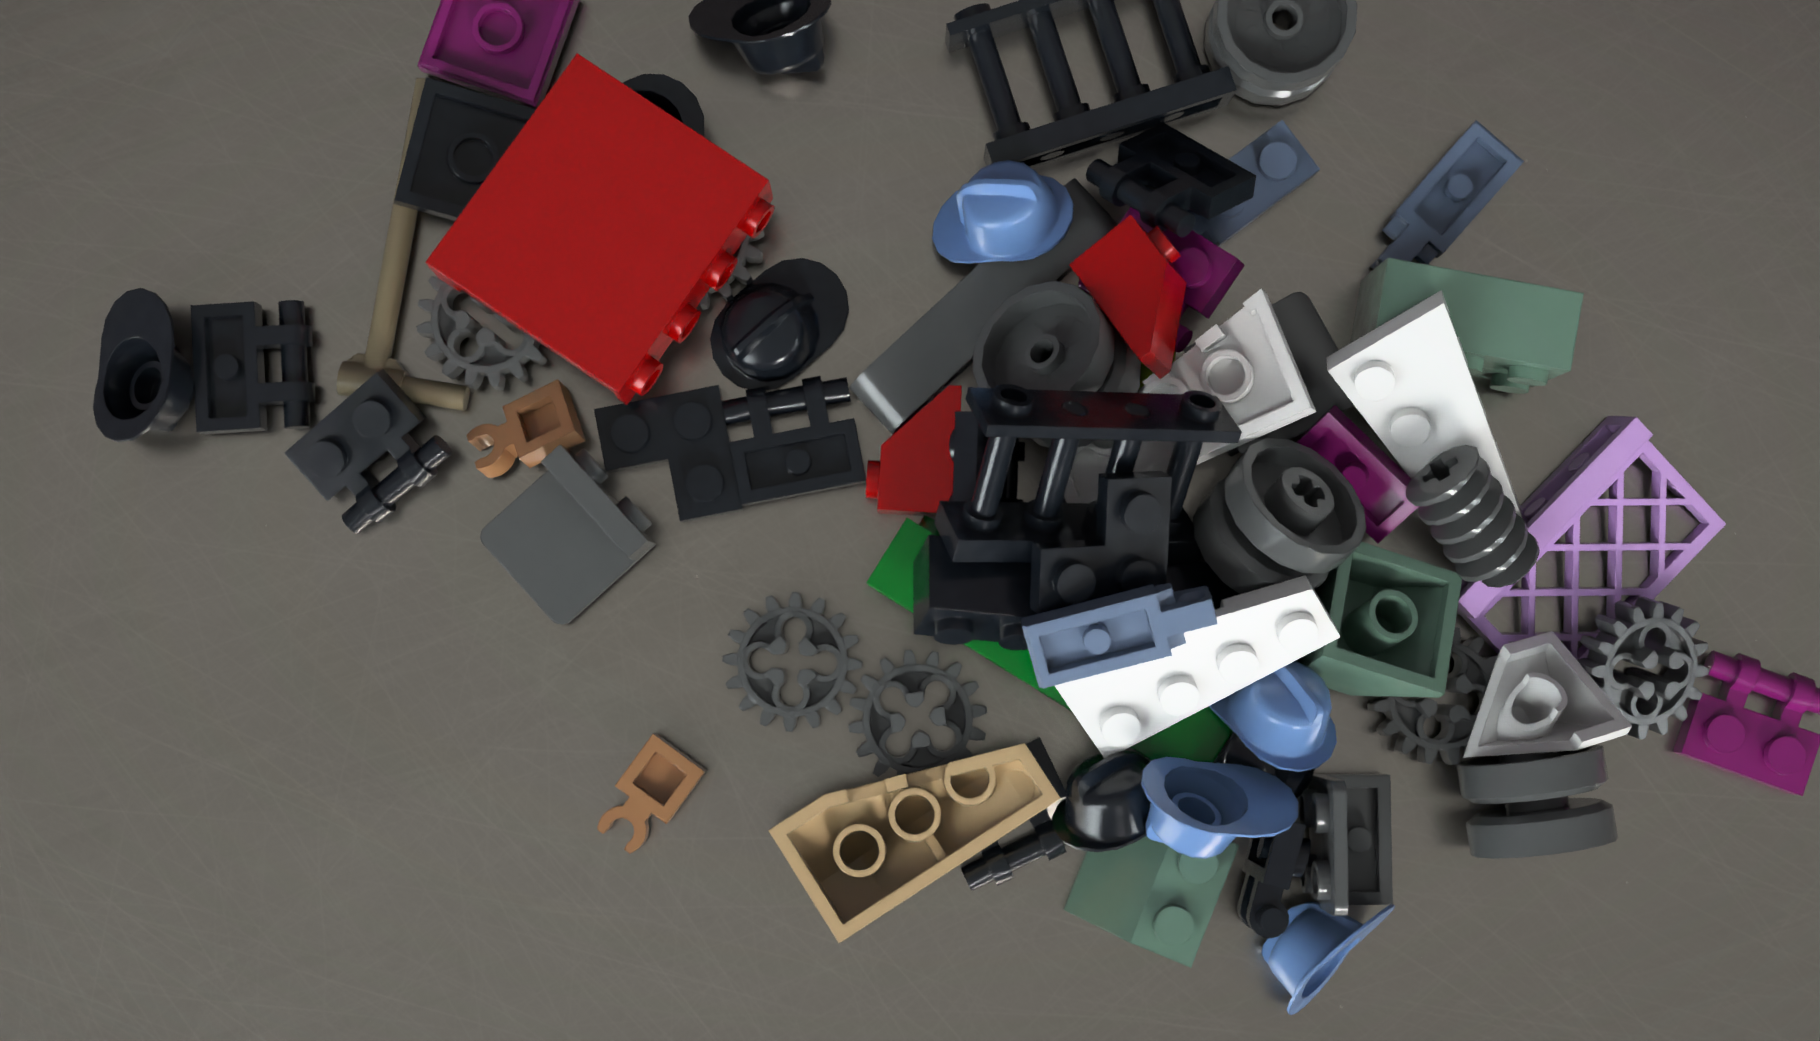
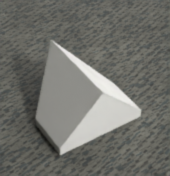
M1550 631L1502 646L1463 758L1575 751L1627 735L1632 725L1555 633Z

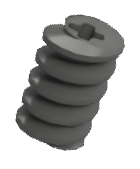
M1469 445L1453 447L1437 456L1410 480L1406 487V498L1414 506H1419L1418 513L1420 519L1427 525H1431L1432 537L1440 544H1443L1444 555L1451 562L1455 563L1456 573L1464 581L1478 582L1482 580V583L1488 587L1500 588L1516 583L1535 565L1540 553L1538 542L1528 532L1523 518L1516 514L1514 504L1504 495L1500 482L1491 475L1490 467L1479 456L1477 447Z

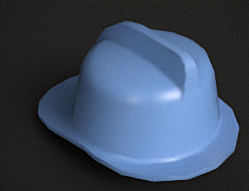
M1011 160L994 162L981 168L968 183L963 184L944 203L933 224L932 240L938 253L950 262L971 264L1031 260L1051 251L1066 236L1073 221L1074 204L1066 187L1055 179L1039 175L1024 163Z
M1297 661L1280 668L1209 706L1250 751L1260 760L1278 769L1295 772L1316 769L1330 759L1337 743L1335 724L1330 717L1332 707L1329 689L1324 680L1314 670Z
M1163 757L1152 760L1142 771L1141 785L1147 799L1151 802L1145 824L1147 837L1153 841L1164 843L1176 852L1192 858L1207 859L1217 856L1236 837L1257 838L1275 836L1289 830L1298 818L1299 802L1291 788L1276 776L1258 768L1238 764L1197 762L1185 758Z
M1305 902L1288 910L1289 924L1286 930L1280 936L1267 938L1262 946V955L1274 976L1292 996L1287 1007L1289 1015L1298 1013L1320 992L1341 965L1349 951L1395 908L1394 904L1381 910L1365 924L1349 916H1332L1322 910L1318 902Z

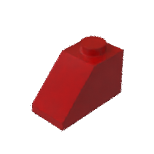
M1129 215L1071 262L1069 266L1138 359L1161 379L1171 371L1187 282L1172 264L1181 257V254L1159 226L1156 225L1147 233L1136 219Z
M962 385L947 386L881 445L880 461L868 460L866 498L878 499L877 511L879 514L936 517L939 502L949 501L953 493L954 462L950 455L949 441L951 433L955 428V411H961Z

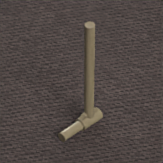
M416 78L395 195L426 78ZM393 200L365 354L357 353L347 361L342 362L337 376L338 395L349 397L376 372L384 369L413 403L465 411L470 395V388L468 386L411 377L408 371H405L396 359L391 358L418 210L394 204Z

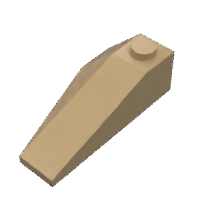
M1023 743L949 762L937 767L894 776L859 787L824 794L768 831L838 943H841L1061 798L1026 744Z

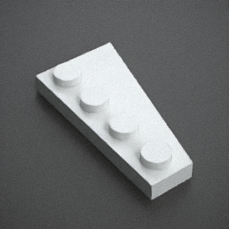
M1262 289L1243 302L1244 307L1222 325L1218 326L1215 324L1195 340L1196 345L1172 363L1171 371L1160 379L1153 373L1143 381L1144 386L1137 392L1184 394L1187 391L1197 390L1219 398L1242 431L1239 442H1203L1196 465L1316 412L1268 295ZM1096 440L1087 446L1078 447L1064 494L1067 503H1090L1097 500L1099 473H1105L1114 440ZM1142 441L1133 472L1163 471L1166 473L1175 442Z
M1442 290L1326 357L1327 371L1411 479L1437 456L1453 447L1463 445L1477 447L1479 456L1489 465L1491 475L1500 482L1504 495L1512 501L1516 514L1522 518L1517 497L1497 442H1495L1482 400L1479 392L1476 390Z
M1306 575L1221 600L1220 608L1215 610L1218 624L1185 632L1186 644L1171 649L1172 656L1055 685V687L1104 758L1124 751L1340 638L1333 620Z

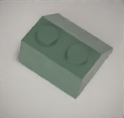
M1361 541L1357 549L1341 565L1329 571L1326 580L1315 590L1333 620L1340 638L1296 661L1314 670L1324 680L1328 689L1347 695L1439 698L1445 694L1462 578L1454 571Z
M1147 836L1118 850L1104 852L1086 851L1063 909L1129 943L1191 968L1239 844L1232 841L1221 854L1207 859L1192 858L1181 854L1166 844L1153 841Z

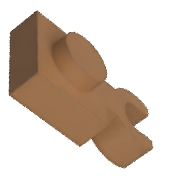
M558 379L503 406L507 422L499 426L482 424L472 429L466 435L468 442L479 451L494 445L492 452L488 456L480 458L475 462L476 468L488 478H495L507 472L517 457L529 468L540 464L558 445L561 444L570 449L586 441L569 389Z
M653 733L615 784V787L629 796L625 804L617 805L606 811L599 820L597 830L604 834L612 827L616 819H627L634 827V835L624 850L629 854L633 853L645 843L648 837V819L653 814L665 824L669 823L707 770L657 733Z

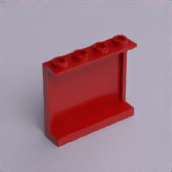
M577 53L425 263L446 284L458 292L463 290L611 390L621 402L628 405L635 393L644 396L653 387L664 366L659 360L672 341L681 343L691 333L701 314V311L696 307L710 287L718 291L730 278L738 262V258L733 255L748 235L754 239L766 227L775 209V206L771 204L773 194L767 178Z

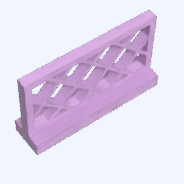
M1608 416L1520 506L1522 518L1526 523L1528 532L1536 538L1539 545L1540 553L1537 561L1547 551H1565L1564 587L1536 588V563L1522 577L1521 588H1512L1516 583L1496 588L1486 586L1482 583V580L1470 582L1462 579L1457 614H1460L1497 654L1504 644L1546 633L1535 632V596H1564L1563 632L1554 633L1563 641V644L1576 660L1587 658L1589 649L1582 645L1577 650L1578 641H1580L1582 635L1596 638L1600 630L1578 632L1579 596H1607L1606 616L1614 619L1616 618L1615 603L1621 600V595H1630L1624 602L1635 605L1638 597H1646L1653 600L1726 525L1718 514L1649 441L1653 434L1637 417ZM1639 457L1652 471L1651 498H1624V471ZM1609 488V498H1599ZM1667 488H1668L1676 497H1668V498H1666ZM1651 505L1650 542H1623V506ZM1666 505H1684L1700 522L1682 542H1665ZM1590 506H1608V542L1580 543V517ZM1565 533V543H1555ZM1650 550V573L1639 587H1622V551ZM1665 550H1674L1665 559ZM1579 551H1608L1607 587H1579ZM1521 596V632L1500 633L1486 619L1485 615L1502 597Z

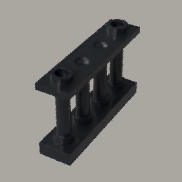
M1019 0L991 9L989 4L982 3L959 11L954 15L955 21L946 23L945 42L948 52L950 53L969 46L971 48L998 130L993 134L994 141L985 145L984 161L986 166L994 162L1011 160L1034 168L1141 134L1162 123L1169 125L1228 106L1237 90L1230 68L1227 66L1210 72L1208 65H1201L1180 0H1153L1177 74L1172 78L1174 84L1150 91L1148 84H1141L1114 0ZM1088 8L1090 9L1118 92L1112 97L1114 103L1090 110L1088 103H1081L1054 19ZM1029 27L1058 111L1053 115L1054 122L1030 129L1028 122H1021L994 38Z
M1001 384L995 388L968 387L965 399L985 437H988L973 498L967 501L939 502L934 524L952 562L1031 563L1032 542L1096 539L1097 500L1090 503H1062L1080 439L1114 440L1105 473L1133 472L1142 441L1175 442L1166 470V474L1172 476L1167 563L1199 562L1201 552L1194 538L1193 522L1184 510L1183 504L1203 442L1238 443L1242 433L1217 396L1197 390L1187 391L1184 394L1034 390L1025 389L1013 384ZM1052 438L1035 500L1029 502H1000L1016 439Z

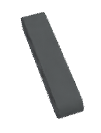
M1075 178L1064 185L1074 204L1073 221L1066 236L1051 251L1031 260L980 263L870 364L851 384L849 389L892 435L973 363L974 346L982 328L1003 301L1028 286L1049 281L1061 282L1073 271L1069 264L1118 225L1111 215Z

